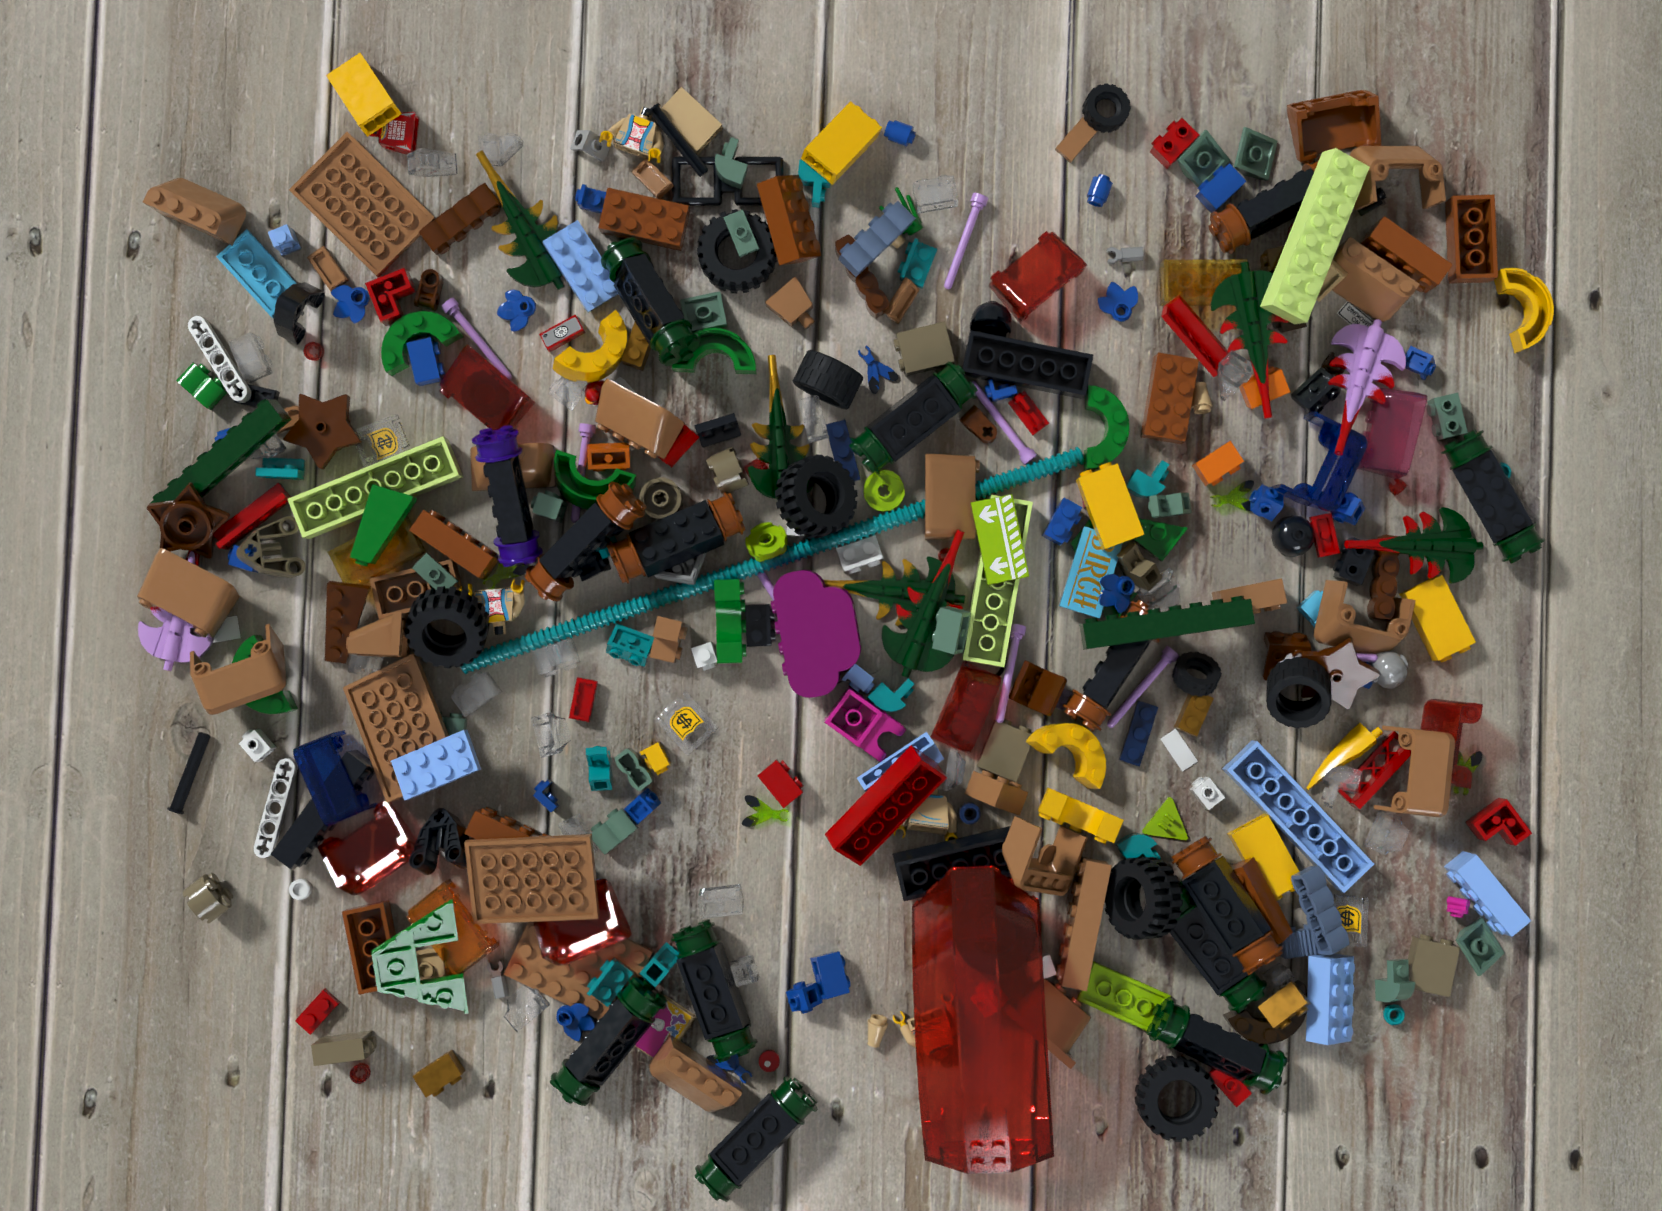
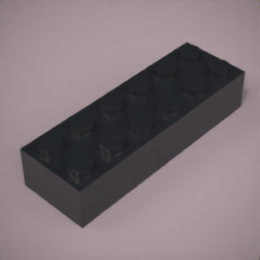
M970 330L962 369L965 372L964 376L983 380L992 379L994 382L1009 383L1019 387L1083 399L1086 396L1094 355Z
M358 750L346 751L270 855L289 869L300 868L303 864L307 865L313 857L311 854L313 850L319 848L326 839L324 835L328 830L331 832L337 825L338 821L336 819L338 816L345 814L351 806L349 802L353 796L356 798L363 790L361 785L365 780L369 781L375 774L370 759Z
M1010 826L893 853L903 901L1010 877V871L1002 854V845L1006 840Z

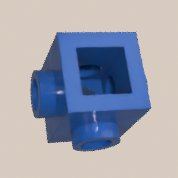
M1263 484L1258 490H1254L1249 498L1250 511L1270 521H1273L1284 507V495L1278 493L1276 489Z
M1339 491L1336 497H1333L1329 503L1333 519L1340 523L1347 522L1356 525L1365 510L1362 500L1351 492L1344 493Z
M805 981L793 984V988L786 991L792 1012L801 1011V1014L808 1013L813 1010V1007L823 1003L817 983L805 984Z

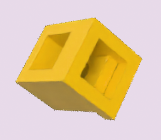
M660 742L639 752L641 756L646 755L647 758L644 761L649 770L653 769L657 775L669 770L667 766L671 762Z

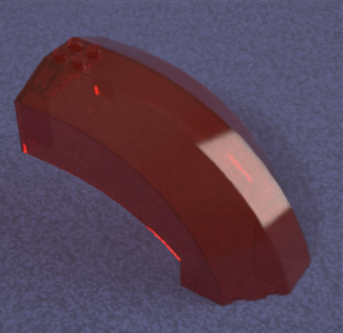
M995 866L952 867L939 882L937 881L926 891L924 897L912 905L914 1024L925 1161L966 1174L1012 1173L1054 1157L1040 901L1034 895L1031 896L1024 890L1016 887L1013 879L1005 877L1001 874V870Z

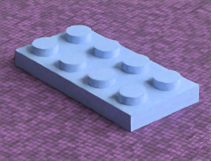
M578 220L542 241L587 313L618 295L613 286L614 283L609 278V270L602 267L601 255Z
M462 730L391 760L404 800H410L481 770L468 730Z

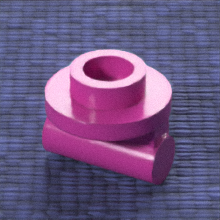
M1448 896L1446 911L1451 912L1450 916L1463 918L1464 914H1468L1470 900Z

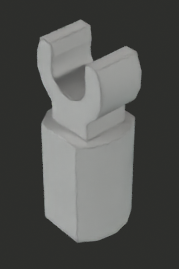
M1110 247L1106 250V253H1113L1115 255L1114 259L1107 260L1108 264H1114L1118 260H1121V262L1143 261L1144 258L1143 247L1121 248V250Z
M502 960L498 961L499 969H494L492 962L487 964V969L492 974L491 982L495 999L509 996L506 978L502 973L504 969V962Z

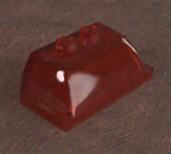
M962 661L930 737L969 754L976 744L999 690L1002 677Z

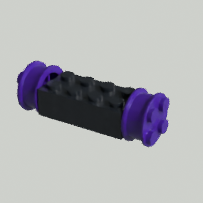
M511 425L503 426L493 431L491 428L482 429L479 431V435L472 438V443L476 445L478 452L475 457L476 461L485 463L483 471L485 478L489 479L490 484L488 485V495L490 498H493L494 503L492 513L493 517L497 518L498 521L496 526L498 537L493 541L499 550L497 561L502 563L504 567H510L517 563H534L536 558L542 555L543 549L538 545L537 538L540 536L539 532L533 530L534 527L519 454L522 453V448L518 447L516 438L519 432L513 429Z

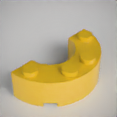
M1519 268L1500 269L1498 271V278L1494 280L1497 293L1514 296L1523 307L1524 318L1522 324L1517 330L1509 334L1514 353H1518L1535 345L1546 335L1545 333L1551 325L1554 315L1553 299L1544 282L1526 270Z
M614 310L600 322L598 333L603 340V345L600 349L594 352L583 353L569 346L554 358L552 369L560 376L575 382L576 380L587 381V383L595 382L612 374L621 363L627 343L626 326L617 310Z
M1055 723L1040 727L1028 737L1026 743L1041 754H1053L1060 746L1068 748L1075 759L1073 778L1088 789L1101 788L1106 774V758L1099 740L1088 729L1073 723Z
M1048 787L1038 808V816L1049 821L1051 819V821L1060 825L1066 822L1070 824V829L1079 833L1082 830L1095 835L1094 840L1104 844L1107 841L1115 842L1124 821L1121 818Z

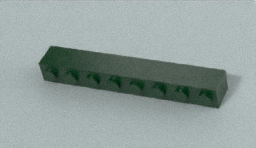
M264 399L260 401L256 406V410L243 416L242 422L238 426L231 427L223 439L215 441L211 445L212 449L197 457L198 461L195 464L187 466L182 471L183 474L179 478L171 480L164 491L155 494L152 498L153 501L150 503L175 500L190 482L194 485L201 498H203L292 419L277 400Z
M1244 596L1231 597V602H1223V599H1216L1210 601L1211 605L1203 606L1202 602L1190 603V608L1184 609L1181 608V605L1168 607L1169 611L1161 612L1160 608L1147 610L1148 614L1140 615L1139 611L1126 613L1127 617L1119 618L1118 614L1105 616L1106 620L1098 621L1097 617L1084 619L1085 623L1079 625L1083 650L1255 624L1251 599H1244Z

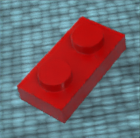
M1332 513L1309 517L1315 531L1314 543L1317 557L1339 554L1340 550Z
M325 988L300 1014L295 1022L311 1035L341 1002Z

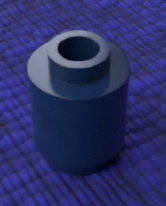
M971 802L962 804L958 811L960 819L969 825L978 822L981 816L978 806ZM967 809H972L973 813L971 816L965 815Z

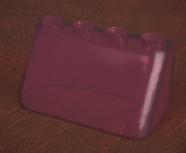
M1380 388L1386 402L1380 404L1370 399V402L1373 404L1371 411H1368L1365 422L1367 427L1366 431L1362 432L1360 438L1362 447L1361 451L1357 452L1355 458L1357 463L1356 469L1398 479L1406 476L1411 467L1427 403V395Z

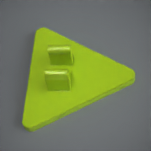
M1168 797L1143 828V834L1179 840L1188 839L1173 798Z

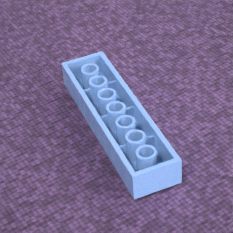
M1252 740L1222 768L1264 814L1269 815L1271 821L1314 866H1320L1325 873L1326 879L1338 891L1345 893L1374 865L1364 852L1258 741Z

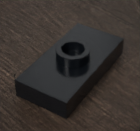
M248 384L251 390L250 399L245 403H239L234 400V403L257 408V404L264 399L278 401L280 392ZM237 387L239 391L238 396L242 397L243 390Z

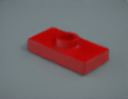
M577 677L569 714L570 719L590 722L598 681Z
M1215 1068L1208 1073L1214 1080V1083L1236 1108L1252 1094L1241 1081Z

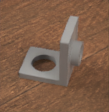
M577 130L570 149L573 151H584L600 161H605L610 147L606 146V140H602L600 143V136L590 130ZM583 136L582 141L577 145L579 138Z

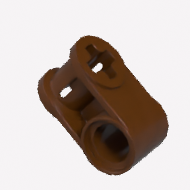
M427 269L422 273L414 299L415 307L424 306L431 308L432 311L438 309L444 279L437 271ZM432 275H436V282L432 285H429V277Z
M973 405L959 419L981 442L989 444L996 439L997 428L977 406ZM985 429L986 431H988L989 429H991V430H992V432H991V436H992V437H990V436L984 437V436H983V435H984V431H983V430Z

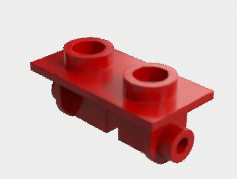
M1025 390L1008 402L1032 436L1049 424Z

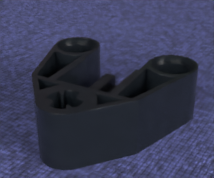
M307 282L293 284L281 293L276 301L274 312V325L277 334L298 345L306 332L303 325L297 322L300 315H304L303 309L305 305L308 304L311 307L318 308L323 302L325 292Z
M438 808L432 813L420 829L409 859V864L412 868L424 875L432 874L437 867L439 851L445 852V858L450 863L460 869L467 868L464 842L469 840V836L464 834L466 828L457 816L444 808Z

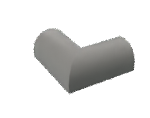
M707 553L660 572L655 577L656 579L695 585Z

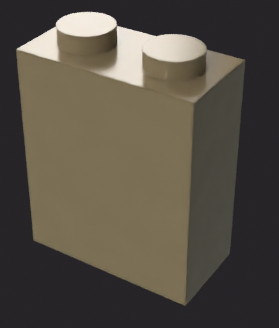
M945 321L896 333V339L893 340L896 352H900L901 359L898 360L900 371H904L905 377L947 367L946 363L948 361L952 364L955 363Z
M994 719L976 766L1017 782L1031 747L1026 743V740L1031 735V729L1021 725L1018 729L1011 726L1012 722L1004 719L1002 723H998Z
M1420 934V937L1412 936L1408 962L1409 981L1415 982L1414 990L1450 997L1460 947L1453 945L1454 941L1441 938L1440 942L1434 941L1432 936Z
M372 1030L322 1037L311 1045L314 1066L364 1060L375 1051L374 1049L377 1047L376 1037L373 1036Z

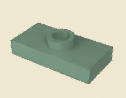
M743 210L723 217L739 257L759 250Z
M425 553L412 568L435 590L441 586H445V588L454 587L458 583V580L428 553Z

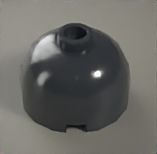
M989 301L979 305L974 310L970 321V330L1006 337L1008 332L1009 334L1011 333V314L1002 304L996 301Z
M1291 515L1284 517L1272 529L1271 538L1273 546L1284 556L1295 557L1303 555L1310 550L1314 543V528L1307 519L1301 516Z

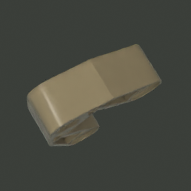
M286 516L253 531L237 548V558L259 573L285 578H295L305 571V563L302 559L298 557L263 559V556L281 555L282 548L279 542L260 543V541L286 538L296 533L299 527L295 518ZM284 522H287V523L290 524V526H291V531H290V532L286 531V530L283 528V523H284ZM247 548H248V550L251 549L252 554H251V555H249V553L246 554V553H245V549H247ZM290 563H294L297 566L296 573L290 570Z

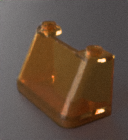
M451 879L440 884L408 910L409 915L407 919L413 924L450 899H453L458 941L431 946L446 965L444 966L446 972L449 975L466 972L499 947L500 944L494 937L492 939L488 936L486 937L485 935L488 932L486 930L483 931L479 924H473V917L459 899V893L454 895V888L456 886Z

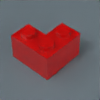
M405 268L365 283L379 320L385 326L393 324L404 316L398 299L417 292L410 273Z
M1497 798L1465 822L1476 838L1487 841L1496 833H1499L1507 844L1516 846L1532 834L1510 802L1504 798Z

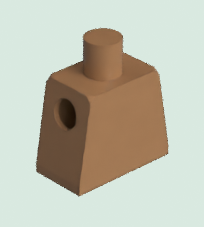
M795 276L765 302L769 310L791 327L799 321L807 329L815 322L808 314L813 309V304Z

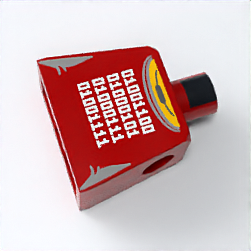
M403 112L370 136L379 137V144L384 149L415 157L419 117L415 112Z

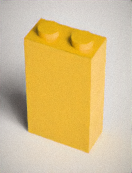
M358 53L326 75L367 137L402 114L361 53Z
M850 101L806 146L801 159L833 185L878 138L882 127L875 119L870 118L859 106Z
M1111 462L1099 466L1100 470L1093 473L1091 469L1079 473L1080 477L1076 479L1102 550L1144 535L1118 463L1112 465Z
M1443 575L1435 576L1399 593L1401 598L1416 600L1411 619L1432 661H1440L1442 663L1452 658L1451 654L1459 652V654L1471 649L1470 645L1476 643Z
M1263 813L1227 833L1242 861L1252 857L1255 858L1276 901L1283 897V893L1295 891L1291 876L1298 873L1299 870L1269 815Z

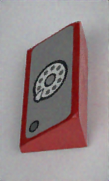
M575 314L539 335L550 353L586 332Z

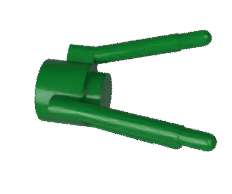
M896 187L895 191L902 205L916 218L902 233H908L910 237L923 228L922 222L918 217L910 195L906 196L909 204L908 207L899 188ZM879 206V209L882 211L884 207Z

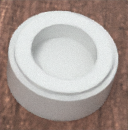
M302 878L293 881L289 887L291 897L296 900L306 899L312 892L310 882Z

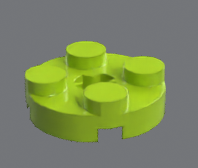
M881 470L879 475L873 473L865 481L863 488L864 499L872 509L888 512L901 504L905 495V489L901 478L896 473L889 470ZM883 485L888 486L887 490L890 492L888 496L885 494V497L880 496V491L878 490L880 486L883 488Z
M771 522L761 523L750 530L751 534L748 537L746 536L745 544L747 550L758 562L775 558L778 555L784 554L787 550V535L784 528L780 525L778 527ZM765 539H768L769 542H768V543H764V540H765Z

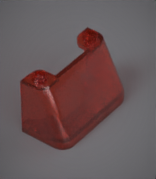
M1048 231L1043 233L1038 238L1039 242L1002 273L998 270L990 277L992 281L989 287L1020 324L1065 284L1083 273L1087 267L1085 261L1053 231L1051 233Z
M468 344L461 350L439 383L441 387L439 391L449 399L452 396L484 425L491 428L492 431L509 425L514 428L535 404L527 394Z
M1430 699L1423 708L1420 730L1450 733L1454 737L1455 749L1451 786L1471 789L1472 773L1467 767L1457 765L1463 723L1474 724L1478 722L1482 715L1483 704Z
M386 801L378 803L373 810L375 817L344 839L329 837L317 847L337 888L354 896L362 894L409 862L417 839L392 803H386Z
M607 879L596 880L600 912L598 919L533 922L543 959L558 966L567 965L621 942L632 935L630 925L610 881Z

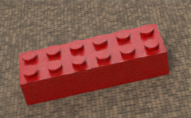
M911 745L825 833V836L835 851L861 866L947 779V776L937 762Z

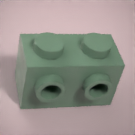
M1458 393L1436 397L1427 401V413L1432 418L1433 425L1431 429L1437 441L1468 433Z
M546 490L544 494L538 492V495L534 496L531 502L532 512L538 516L562 523L568 503L561 500L560 496L556 493Z
M951 606L940 607L936 615V630L932 635V648L954 655L964 653L971 612Z

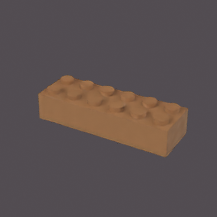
M1081 856L1075 873L1078 874L1076 882L1073 881L1071 887L1073 900L1068 903L1067 907L1069 920L1063 927L1065 941L1059 947L1061 961L1060 964H1056L1055 968L1057 981L1063 987L1087 991L1112 867L1106 861Z

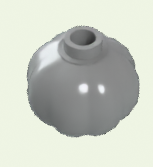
M1392 650L1377 653L1378 659L1375 662H1370V666L1379 670L1380 677L1371 682L1373 684L1377 682L1387 689L1400 686L1406 679L1407 669L1409 668L1405 657Z

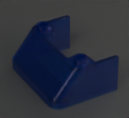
M1312 412L1304 415L1303 419L1321 427L1318 441L1321 446L1329 449L1313 486L1300 483L1292 489L1284 484L1272 486V488L1276 489L1284 497L1299 504L1324 511H1334L1340 507L1367 449L1368 441L1363 434L1351 429L1343 455H1336L1334 452L1340 435L1341 424L1322 414Z
M345 730L333 732L293 749L296 763L320 818L326 826L349 820L378 807L377 803L369 805V798L365 793L355 791L339 753L343 751L344 741L341 736L346 734Z

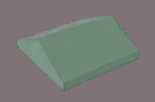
M1243 127L1234 168L1243 176L1264 181L1269 180L1278 141L1250 128Z
M1204 130L1177 161L1183 174L1199 187L1206 179L1210 182L1214 178L1212 174L1221 165L1224 167L1230 159L1210 133Z
M720 291L680 299L682 313L685 320L690 321L692 324L693 333L706 328L727 326Z
M1483 917L1460 930L1456 938L1457 944L1477 976H1481L1505 954Z

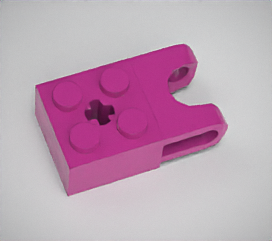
M850 686L847 687L824 719V723L880 762L886 759L887 755L877 742L879 735L889 731L897 736H902L906 732L904 725ZM857 712L859 718L857 720L854 718L849 720V713Z

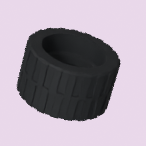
M808 350L798 368L793 383L811 396L835 407L847 410L850 408L863 381V376L855 369L833 357L818 351Z
M1294 657L1276 664L1271 669L1267 678L1266 702L1270 715L1277 722L1294 728H1307L1324 720L1332 704L1329 673L1318 662L1308 658ZM1303 684L1312 687L1318 694L1306 701H1293L1284 697L1280 691L1290 685Z

